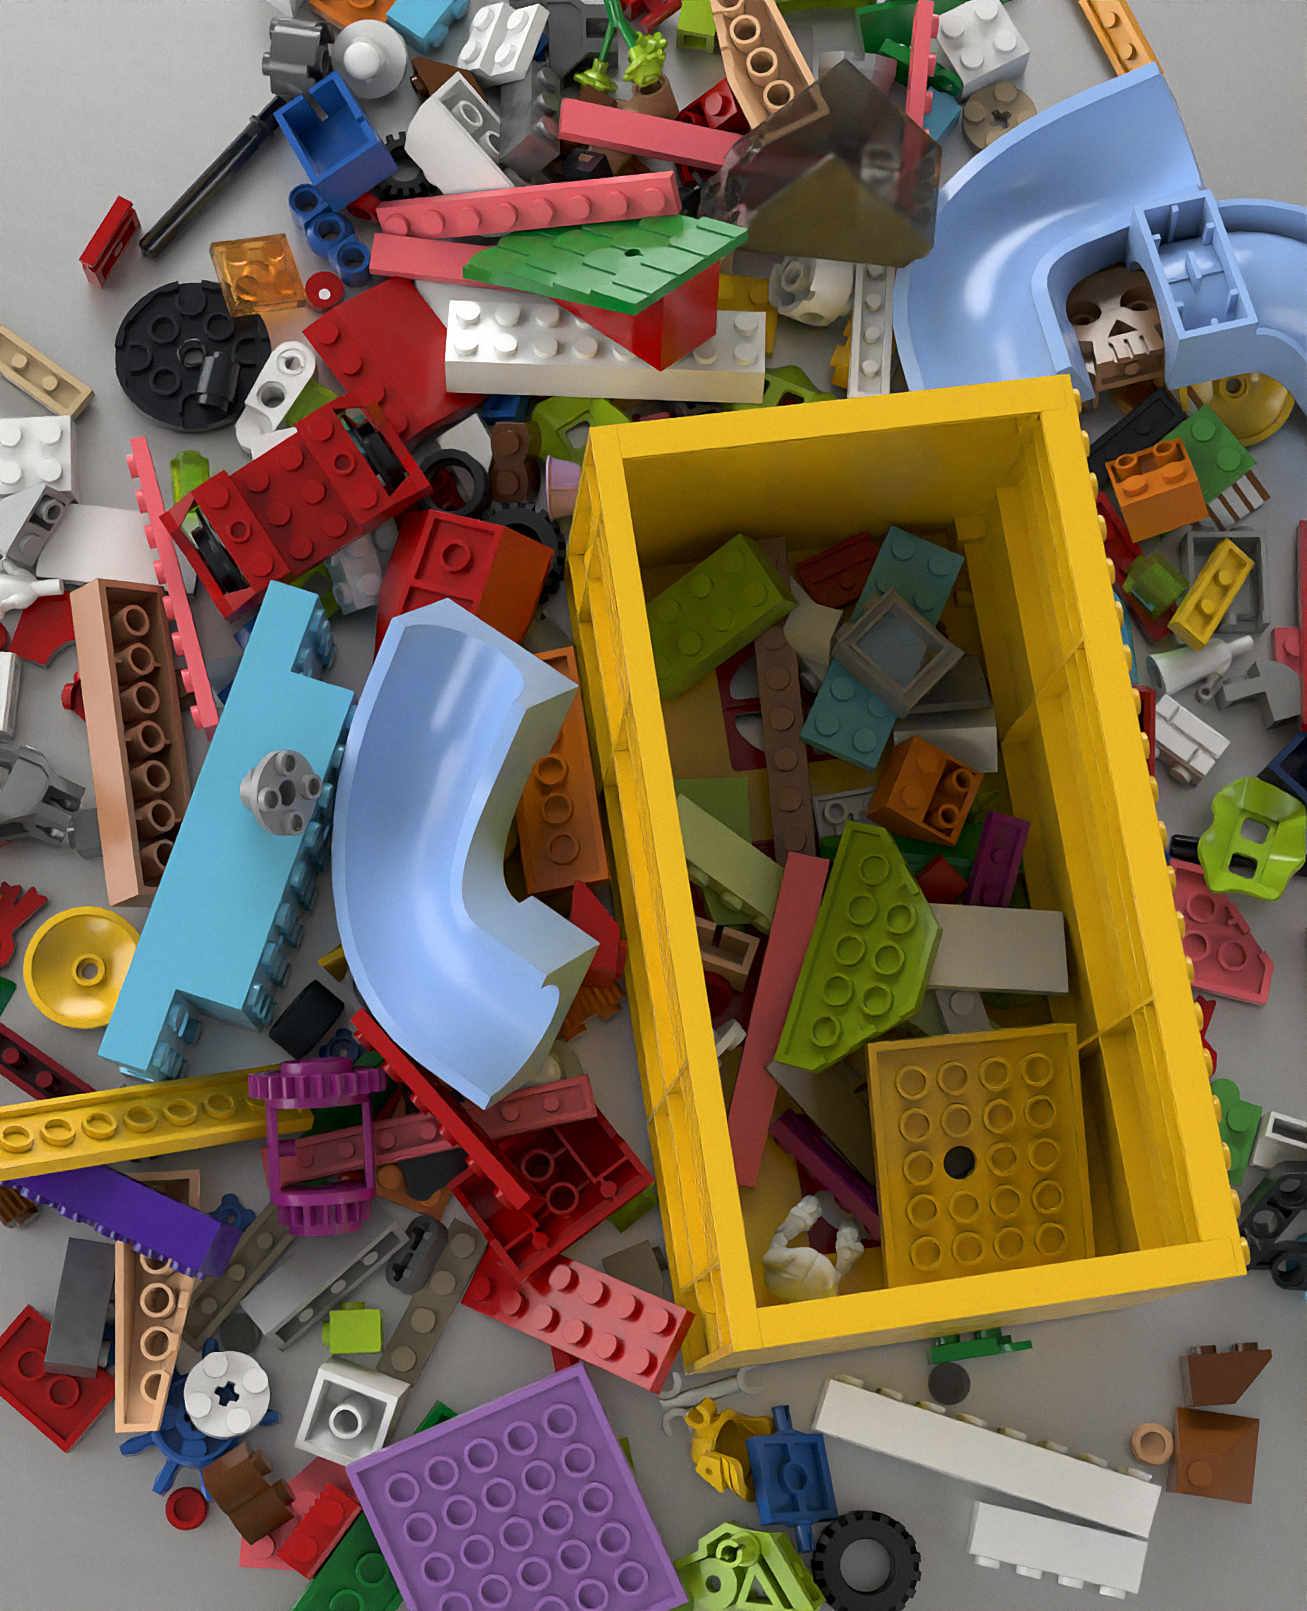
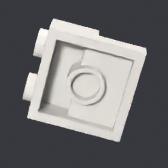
M506 2L481 8L470 25L471 36L457 59V67L470 70L480 89L525 79L550 12L540 4L515 10Z
M393 517L323 562L329 570L333 582V596L336 603L341 606L343 615L379 604L380 587L399 534Z

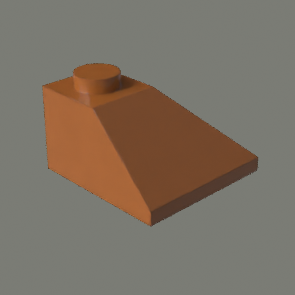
M1175 1406L1172 1430L1174 1448L1169 1458L1166 1492L1251 1504L1260 1419Z

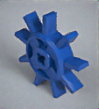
M207 1338L202 1350V1360L210 1353L220 1352L219 1342L216 1339ZM175 1364L160 1431H150L142 1436L130 1438L120 1445L119 1448L123 1456L131 1457L158 1447L168 1457L163 1469L157 1475L152 1491L162 1497L173 1487L176 1476L183 1467L199 1469L202 1493L207 1502L214 1503L215 1501L204 1486L201 1470L239 1446L245 1434L231 1439H217L204 1434L200 1430L196 1431V1428L189 1423L190 1416L186 1411L184 1400V1387L189 1373L180 1375ZM227 1383L225 1388L218 1387L215 1394L220 1396L219 1404L221 1406H227L229 1401H238L240 1395L234 1392L235 1386L233 1384ZM267 1409L264 1418L258 1426L270 1427L281 1423V1414L279 1411Z

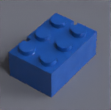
M335 70L308 89L328 118L322 121L302 94L273 114L312 185L332 210L337 213L398 171L399 168L358 97L339 72Z

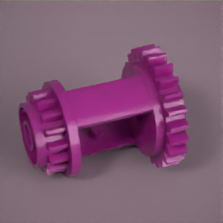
M350 1057L308 1058L283 1061L280 1063V1070H268L248 1075L249 1097L265 1099L270 1203L278 1205V1224L288 1225L289 1234L295 1236H327L361 1230V1220H368L371 1217L370 1199L377 1196L372 1092H380L388 1088L387 1073L382 1066L353 1065V1058ZM361 1103L365 1182H319L280 1187L279 1157L296 1156L295 1139L278 1140L277 1109L322 1108Z

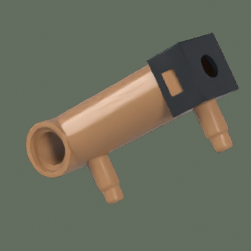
M662 74L657 82L646 87H640L635 83L632 86L633 97L629 101L618 98L614 99L618 103L617 109L669 120H675L679 114L675 96L669 79L665 74ZM589 145L585 150L575 148L565 160H552L549 163V169L565 176L567 182L610 178L615 176L633 154Z

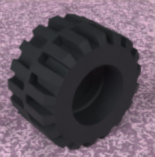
M509 502L510 508L505 510L499 504L493 507V515L489 516L485 512L479 517V520L506 526L555 551L539 599V603L542 605L548 601V594L550 592L555 595L560 589V580L564 581L563 569L566 558L564 534H561L560 525L556 519L551 522L548 512L544 509L539 513L535 512L534 504L526 502L525 509L518 508V502Z
M870 1510L850 1511V1513L839 1515V1518L835 1519L828 1526L826 1525L820 1532L819 1539L814 1543L816 1551L813 1552V1558L811 1559L813 1582L818 1585L826 1599V1603L835 1611H902L906 1607L905 1603L908 1599H913L917 1591L915 1586L917 1581H920L922 1573L919 1571V1562H921L920 1552H917L916 1541L906 1531V1527L886 1514ZM861 1539H870L878 1542L886 1549L890 1557L891 1565L888 1578L878 1589L869 1592L858 1591L850 1587L844 1580L840 1567L845 1549L853 1542Z

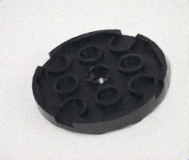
M201 280V283L182 284L176 281L160 286L146 294L129 310L123 319L114 345L116 348V374L131 404L152 422L169 429L184 432L216 429L239 418L246 407L244 403L272 353L267 328L253 304L232 288L208 280ZM195 347L203 350L202 360L207 356L212 357L213 352L232 355L236 358L235 363L242 367L234 403L228 407L227 413H213L196 406L197 397L194 394L202 362L191 364L183 361V354L189 348Z

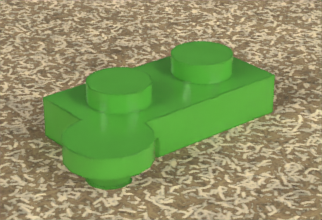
M1221 1078L1213 1081L1210 1087L1212 1095L1218 1097L1221 1105L1222 1120L1218 1123L1221 1142H1226L1231 1155V1168L1227 1170L1229 1183L1232 1186L1240 1187L1242 1186L1263 1107L1239 1100L1240 1092L1237 1085L1229 1079Z

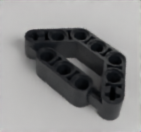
M1283 1161L1272 1167L1240 1206L1241 1213L1240 1217L1237 1218L1240 1237H1244L1249 1246L1250 1263L1246 1265L1247 1271L1269 1270L1276 1285L1282 1289L1307 1291V1242L1285 1240L1275 1243L1300 1211L1307 1210V1161ZM1296 1178L1300 1180V1184L1295 1190L1290 1192L1280 1190L1282 1182L1286 1179ZM1269 1210L1274 1213L1272 1219L1266 1223L1253 1221L1254 1216L1260 1211ZM1286 1259L1298 1261L1296 1267L1290 1271H1280L1278 1269V1265Z

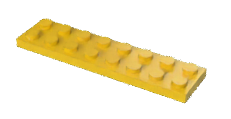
M281 1064L0 1106V1181L267 1137L265 1099L249 1097L248 1075L268 1070H280ZM309 1108L277 1109L278 1135L312 1130L314 1116Z

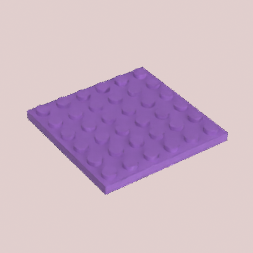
M584 1361L347 1464L345 1467L409 1611H668L689 1602L687 1591Z

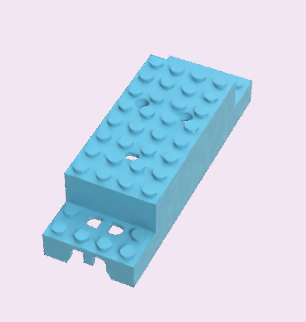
M271 580L97 1054L104 1061L121 1066L119 1072L127 1078L146 1084L184 1078L188 1067V1061L184 1060L189 1044H196L202 1028V1022L198 1021L199 1015L262 1034L265 1025L271 1026L274 1021L278 1003L273 1000L278 986L284 988L290 976L292 964L287 963L292 948L298 949L302 942L305 926L301 925L305 910L311 911L315 905L319 888L315 887L314 884L319 871L326 872L331 859V849H328V845L333 831V815L338 779L349 731L358 706L354 691L320 680L324 667H331L334 661L337 644L333 643V633H331L329 627L330 622L327 621L326 610L323 609L318 594ZM275 750H293L300 753L307 759L314 774H317L322 780V793L316 799L312 816L306 824L303 833L297 836L269 834L260 827L253 812L245 808L240 799V785L243 778L250 772L251 768L256 769L259 762L267 754Z

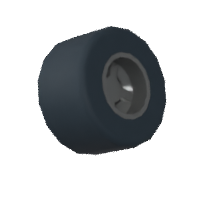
M313 980L278 1018L269 1031V1037L294 1059H302L335 1023L344 1010L345 1004L318 980Z

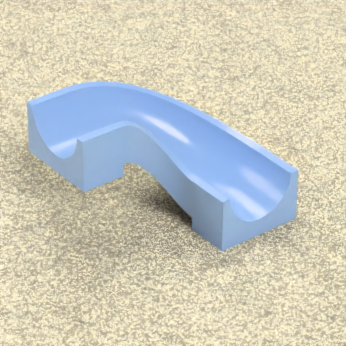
M1156 61L1085 90L1024 121L972 158L932 199L917 221L904 246L896 271L892 297L893 329L909 391L1070 374L1072 387L1079 390L1081 403L1096 397L1074 327L1067 319L1066 300L1068 294L1077 283L1089 275L1124 261L1133 205L1206 190L1177 100Z
M1211 188L1133 205L1124 262L1128 271L1144 269L1151 284L1163 331L1165 349L1164 379L1168 390L1243 373L1256 372L1274 378L1283 385L1294 397L1307 417V208L1270 199L1235 198L1215 201Z
M449 598L391 619L363 689L346 742L337 785L331 849L332 888L336 920L344 954L356 986L373 1016L393 1041L417 1062L480 1108L486 1110L538 1076L600 943L534 896L518 903L508 891L503 876L506 840L520 797L535 762L549 755L579 685Z

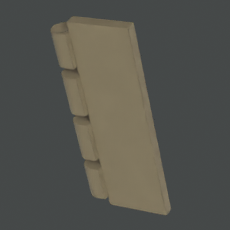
M773 1057L763 1068L858 1174L873 1187L876 1184L868 1084L862 1083L852 1091L861 1081V1076L845 1058L817 1074L779 1064L774 1061Z

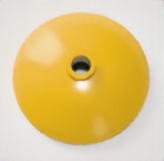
M1256 372L1243 373L1191 385L1203 404L1207 403L1243 447L1259 443L1274 434L1284 424L1295 403L1294 397L1278 381L1265 374ZM1231 378H1237L1238 387L1234 391H1227V381ZM1187 386L1178 388L1182 411H1191L1187 398Z
M75 907L51 917L36 931L24 957V983L32 1002L46 1017L68 1028L87 1030L107 1026L139 942V933L125 918L111 910L100 907ZM89 966H96L98 968V973L93 979H86L84 976V972Z

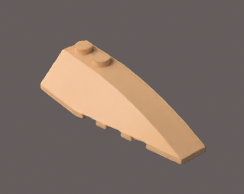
M710 0L728 84L761 148L799 145L833 128L831 110L774 0Z
M200 1170L126 1174L200 1210ZM119 1240L115 1241V1433L160 1431L195 1277L191 1278L171 1269L169 1265L172 1259L170 1258L166 1263L131 1249L135 1242L133 1240L130 1245Z

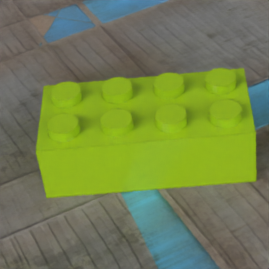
M739 533L645 605L660 698L673 701L799 606V603L756 539Z

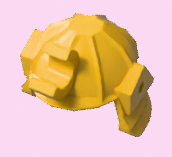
M706 1396L696 1408L694 1406L684 1417L686 1423L696 1429L691 1439L690 1448L691 1459L696 1467L695 1471L719 1492L723 1493L726 1488H729L735 1495L741 1497L746 1502H754L756 1494L746 1440L754 1436L776 1433L775 1422L772 1418L765 1417L764 1415L752 1417L735 1412L729 1408L717 1414V1407L714 1401Z

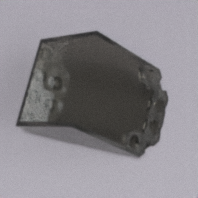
M844 58L732 145L724 157L725 163L721 170L713 177H710L702 188L700 205L698 206L696 216L698 220L705 216L749 229L748 241L734 250L904 268L914 260L927 256L934 246L942 147L851 62Z

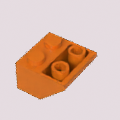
M1181 437L1161 441L1153 447L1133 454H1124L1116 460L1105 463L1132 543L1209 517L1198 478Z
M914 735L893 747L865 817L902 837L951 847L955 846L984 774Z

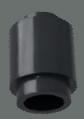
M213 352L212 357L207 356L203 358L194 394L197 397L196 406L213 413H227L228 407L234 403L242 367L235 363L236 358L222 352Z

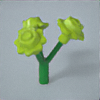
M603 0L609 24L599 58L594 59L592 69H588L584 73L576 72L573 79L580 83V91H583V85L589 84L606 95L608 92L616 93L618 85L611 81L609 75L606 74L609 62L606 60L616 27H618L630 49L628 51L629 57L627 58L630 65L625 70L624 82L631 81L640 87L654 84L662 76L661 68L666 60L664 49L667 47L668 42L663 39V35L660 32H656L653 36L651 34L644 36L641 32H636L625 20L619 0Z

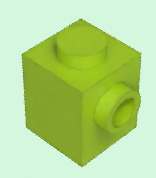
M341 1302L340 1310L329 1311L330 1320L322 1322L323 1346H330V1354L384 1353L383 1310L365 1309V1302Z

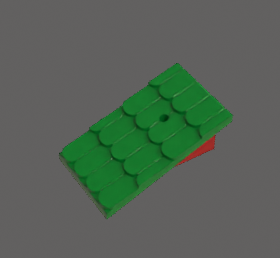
M678 214L514 231L502 237L497 246L482 250L472 256L469 263L462 267L463 278L546 296L662 372L716 335L720 259L748 241L749 229L705 216L698 220Z

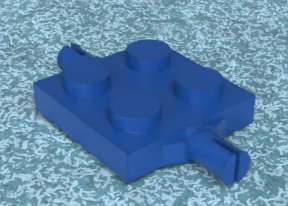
M778 1405L771 1408L776 1433L754 1436L746 1440L761 1526L785 1525L794 1528L798 1554L816 1551L811 1525L819 1522H830L839 1518L823 1433L805 1434L794 1430L789 1405Z

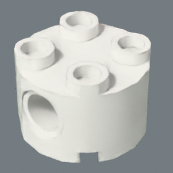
M805 238L795 239L788 244L781 252L782 255L786 256L782 265L775 263L771 271L768 285L771 306L778 308L776 312L815 327L827 326L838 316H846L853 304V297L850 293L853 273L856 268L854 258Z

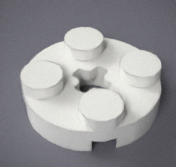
M236 1351L210 1353L194 1366L187 1377L184 1387L186 1411L196 1428L210 1437L231 1439L243 1435L257 1427L267 1412L270 1401L267 1374L258 1362L246 1354ZM227 1383L233 1384L235 1386L234 1392L240 1395L238 1401H229L227 1406H221L219 1404L220 1396L215 1394L218 1387L225 1388Z

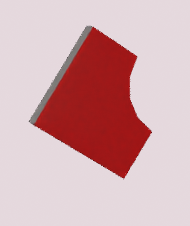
M64 589L62 595L38 597L32 605L23 609L8 652L16 654L22 661L48 668L55 655L67 646L76 644L70 593L72 591Z

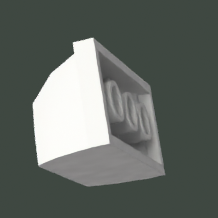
M459 71L420 106L408 126L404 147L406 152L423 170L425 178L432 185L437 186L444 195L556 183L544 168L527 181L499 160L500 118ZM511 232L481 234V236H483V237L505 236V235H507V234H509V233H511Z

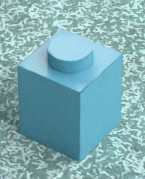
M930 87L927 91H933L930 115L924 114L923 129H929L928 149L924 154L932 158L957 126L962 107L948 93H940L933 87ZM904 122L900 136L901 138H903Z

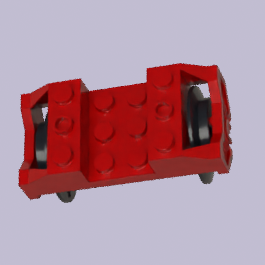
M365 384L322 405L293 424L298 432L233 474L229 475L225 470H222L191 490L171 509L159 516L166 530L205 586L219 612L230 624L240 619L241 615L255 606L261 607L271 580L287 585L291 584L402 511L404 513L408 512V507L423 497L425 499L434 493L431 484ZM365 408L379 429V432H376L367 418L356 423L345 413L341 414L343 420L364 450L365 457H363L337 417L346 409ZM377 475H380V477L392 493L391 496L388 495V493L376 477ZM199 505L195 512L200 526L191 531V535L196 542L195 544L183 528L182 523L188 512Z

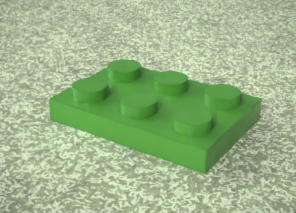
M1207 403L1159 441L1173 440L1181 437L1198 478L1206 506L1257 466V462ZM1179 528L1159 534V536L1164 541Z

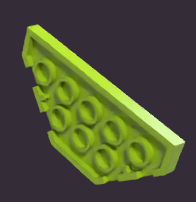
M851 820L846 821L774 1057V1061L779 1064L818 1074L863 1047L864 1043L871 1042L920 1012L944 930L894 838L883 827Z

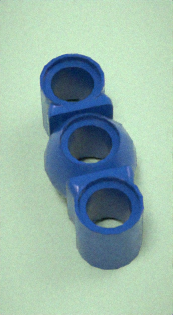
M300 184L294 187L288 197L292 219L295 225L300 230H303L311 251L323 260H329L330 267L339 273L341 281L346 286L361 288L367 285L373 276L369 271L370 252L366 245L359 242L350 220L339 212H333L332 208L313 185ZM305 204L316 205L309 212L299 210ZM328 232H337L340 234L334 240H325L322 238ZM352 260L363 262L356 269L346 267V264Z

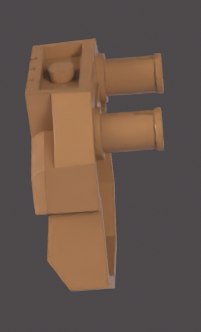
M1119 262L1097 271L1077 283L1068 294L1066 314L1067 319L1074 327L1096 396L1092 398L1093 409L1100 405V391L1151 379V385L1155 390L1162 387L1165 391V349L1162 325L1156 299L1144 269L1128 271L1125 263ZM1089 400L1082 402L1081 409L1089 410Z

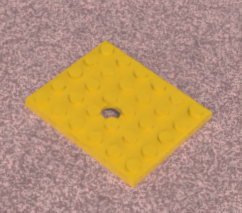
M1063 1022L864 1043L885 1289L1096 1257L1076 1023ZM956 1146H966L969 1148L975 1159L974 1168L968 1172L966 1177L961 1179L951 1178L944 1169L946 1153Z

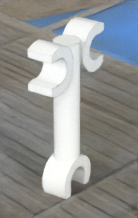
M758 1366L741 1367L737 1375L680 1393L679 1391L682 1386L681 1377L677 1371L672 1372L671 1375L674 1381L672 1390L668 1392L661 1390L659 1395L653 1393L656 1397L660 1398L665 1415L662 1422L664 1433L667 1437L672 1436L673 1433L670 1427L672 1418L675 1416L684 1418L688 1414V1411L684 1409L699 1405L706 1396L715 1400L740 1391L747 1395L761 1393L764 1390L763 1384L750 1387L744 1381L745 1374L748 1371L757 1369ZM686 1423L688 1430L694 1429Z

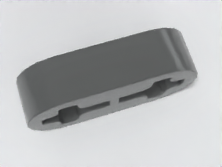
M420 1215L412 1220L405 1231L411 1240L393 1254L386 1268L387 1282L402 1293L413 1294L422 1289L447 1244L448 1230L446 1226L430 1215ZM426 1231L432 1233L429 1240L423 1239ZM406 1268L412 1270L408 1278L402 1276Z

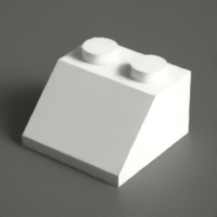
M332 1355L318 1369L294 1447L343 1466L387 1447L399 1423L411 1384Z

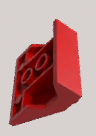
M394 276L333 307L302 331L348 393L363 384L366 385L410 454H412L417 443L443 424L459 421L492 395L446 392L445 352L447 328L408 278ZM360 408L361 411L368 418V420L371 422V424L374 426V428L377 430V432H379V429L375 425L374 421L372 420L366 409Z
M596 1104L598 1117L510 1136L498 1145L547 1200L536 1213L518 1212L514 1208L511 1211L507 1209L493 1193L497 1188L494 1182L486 1176L480 1178L470 1167L446 1184L519 1284L523 1283L656 1182Z

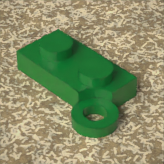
M887 38L881 46L878 55L897 60L894 80L907 87L911 49L904 44H897ZM936 62L934 76H927L926 91L933 87L940 93L945 92L954 97L958 96L962 90L963 83L956 74L946 70L941 64Z
M1001 1328L976 1331L977 1340L964 1342L960 1341L959 1334L936 1337V1346L925 1348L928 1365L1033 1349L1031 1340L1012 1343L1011 1335L1002 1336Z

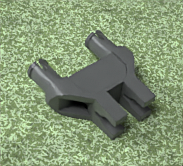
M509 0V5L515 10L540 4L550 12L547 18L550 57H546V61H539L537 63L554 71L558 79H560V90H563L575 81L573 78L576 72L584 73L587 69H592L594 59L599 58L604 38H587V35L606 34L609 18L605 4H585L581 0ZM613 38L606 60L609 62L608 67H618V38Z
M0 740V767L9 770V776L0 792V841L31 836L60 847L66 836V829L71 821L72 812L79 810L80 801L86 788L55 774L48 760L39 749L27 744L24 746L20 745L18 748Z

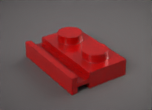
M121 196L117 197L79 258V261L83 264L82 268L88 282L101 289L141 227L135 209L131 208L133 203Z
M865 531L796 563L795 569L803 582L807 594L816 604L840 610L858 601L878 556V552L868 532Z

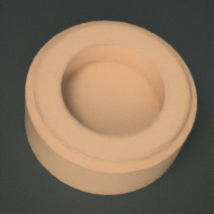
M1146 1423L1138 1426L1132 1432L1129 1448L1132 1456L1139 1463L1146 1466H1159L1167 1462L1171 1457L1174 1442L1170 1432L1165 1427L1156 1423Z

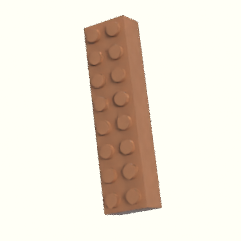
M96 578L71 592L70 601L109 907L151 908L192 797L169 621L162 597H165L164 586Z

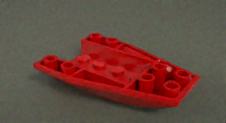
M433 509L406 514L380 587L373 664L392 618L449 598L519 645L531 626L555 551L525 535L498 524Z

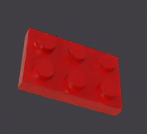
M28 1304L0 1336V1396L63 1452L69 1453L115 1399V1377L101 1366L97 1368L96 1379L45 1372L44 1360L52 1322L32 1305Z

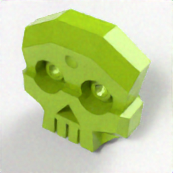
M736 1520L728 1521L699 1539L698 1551L673 1561L689 1596V1602L668 1611H820L821 1605L826 1602L818 1585L813 1582L814 1578L808 1568H805V1563L801 1556L795 1551L796 1548L787 1532L756 1530ZM714 1575L721 1581L720 1590H716L712 1585V1577ZM763 1589L768 1597L761 1596Z

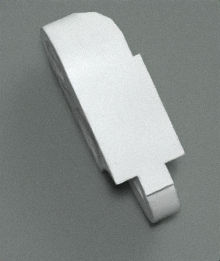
M297 341L285 342L277 346L267 360L244 402L246 407L235 425L237 440L245 452L252 454L248 438L290 428L316 388L319 379L318 366L312 350L305 344ZM294 358L300 361V367L291 371L289 368ZM275 397L284 400L277 408L265 406L269 399Z

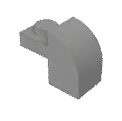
M1255 661L1247 671L1249 679H1247L1246 675L1231 677L1223 681L1224 686L1214 696L1218 711L1257 702L1266 731L1301 722L1300 677L1290 667L1277 661Z

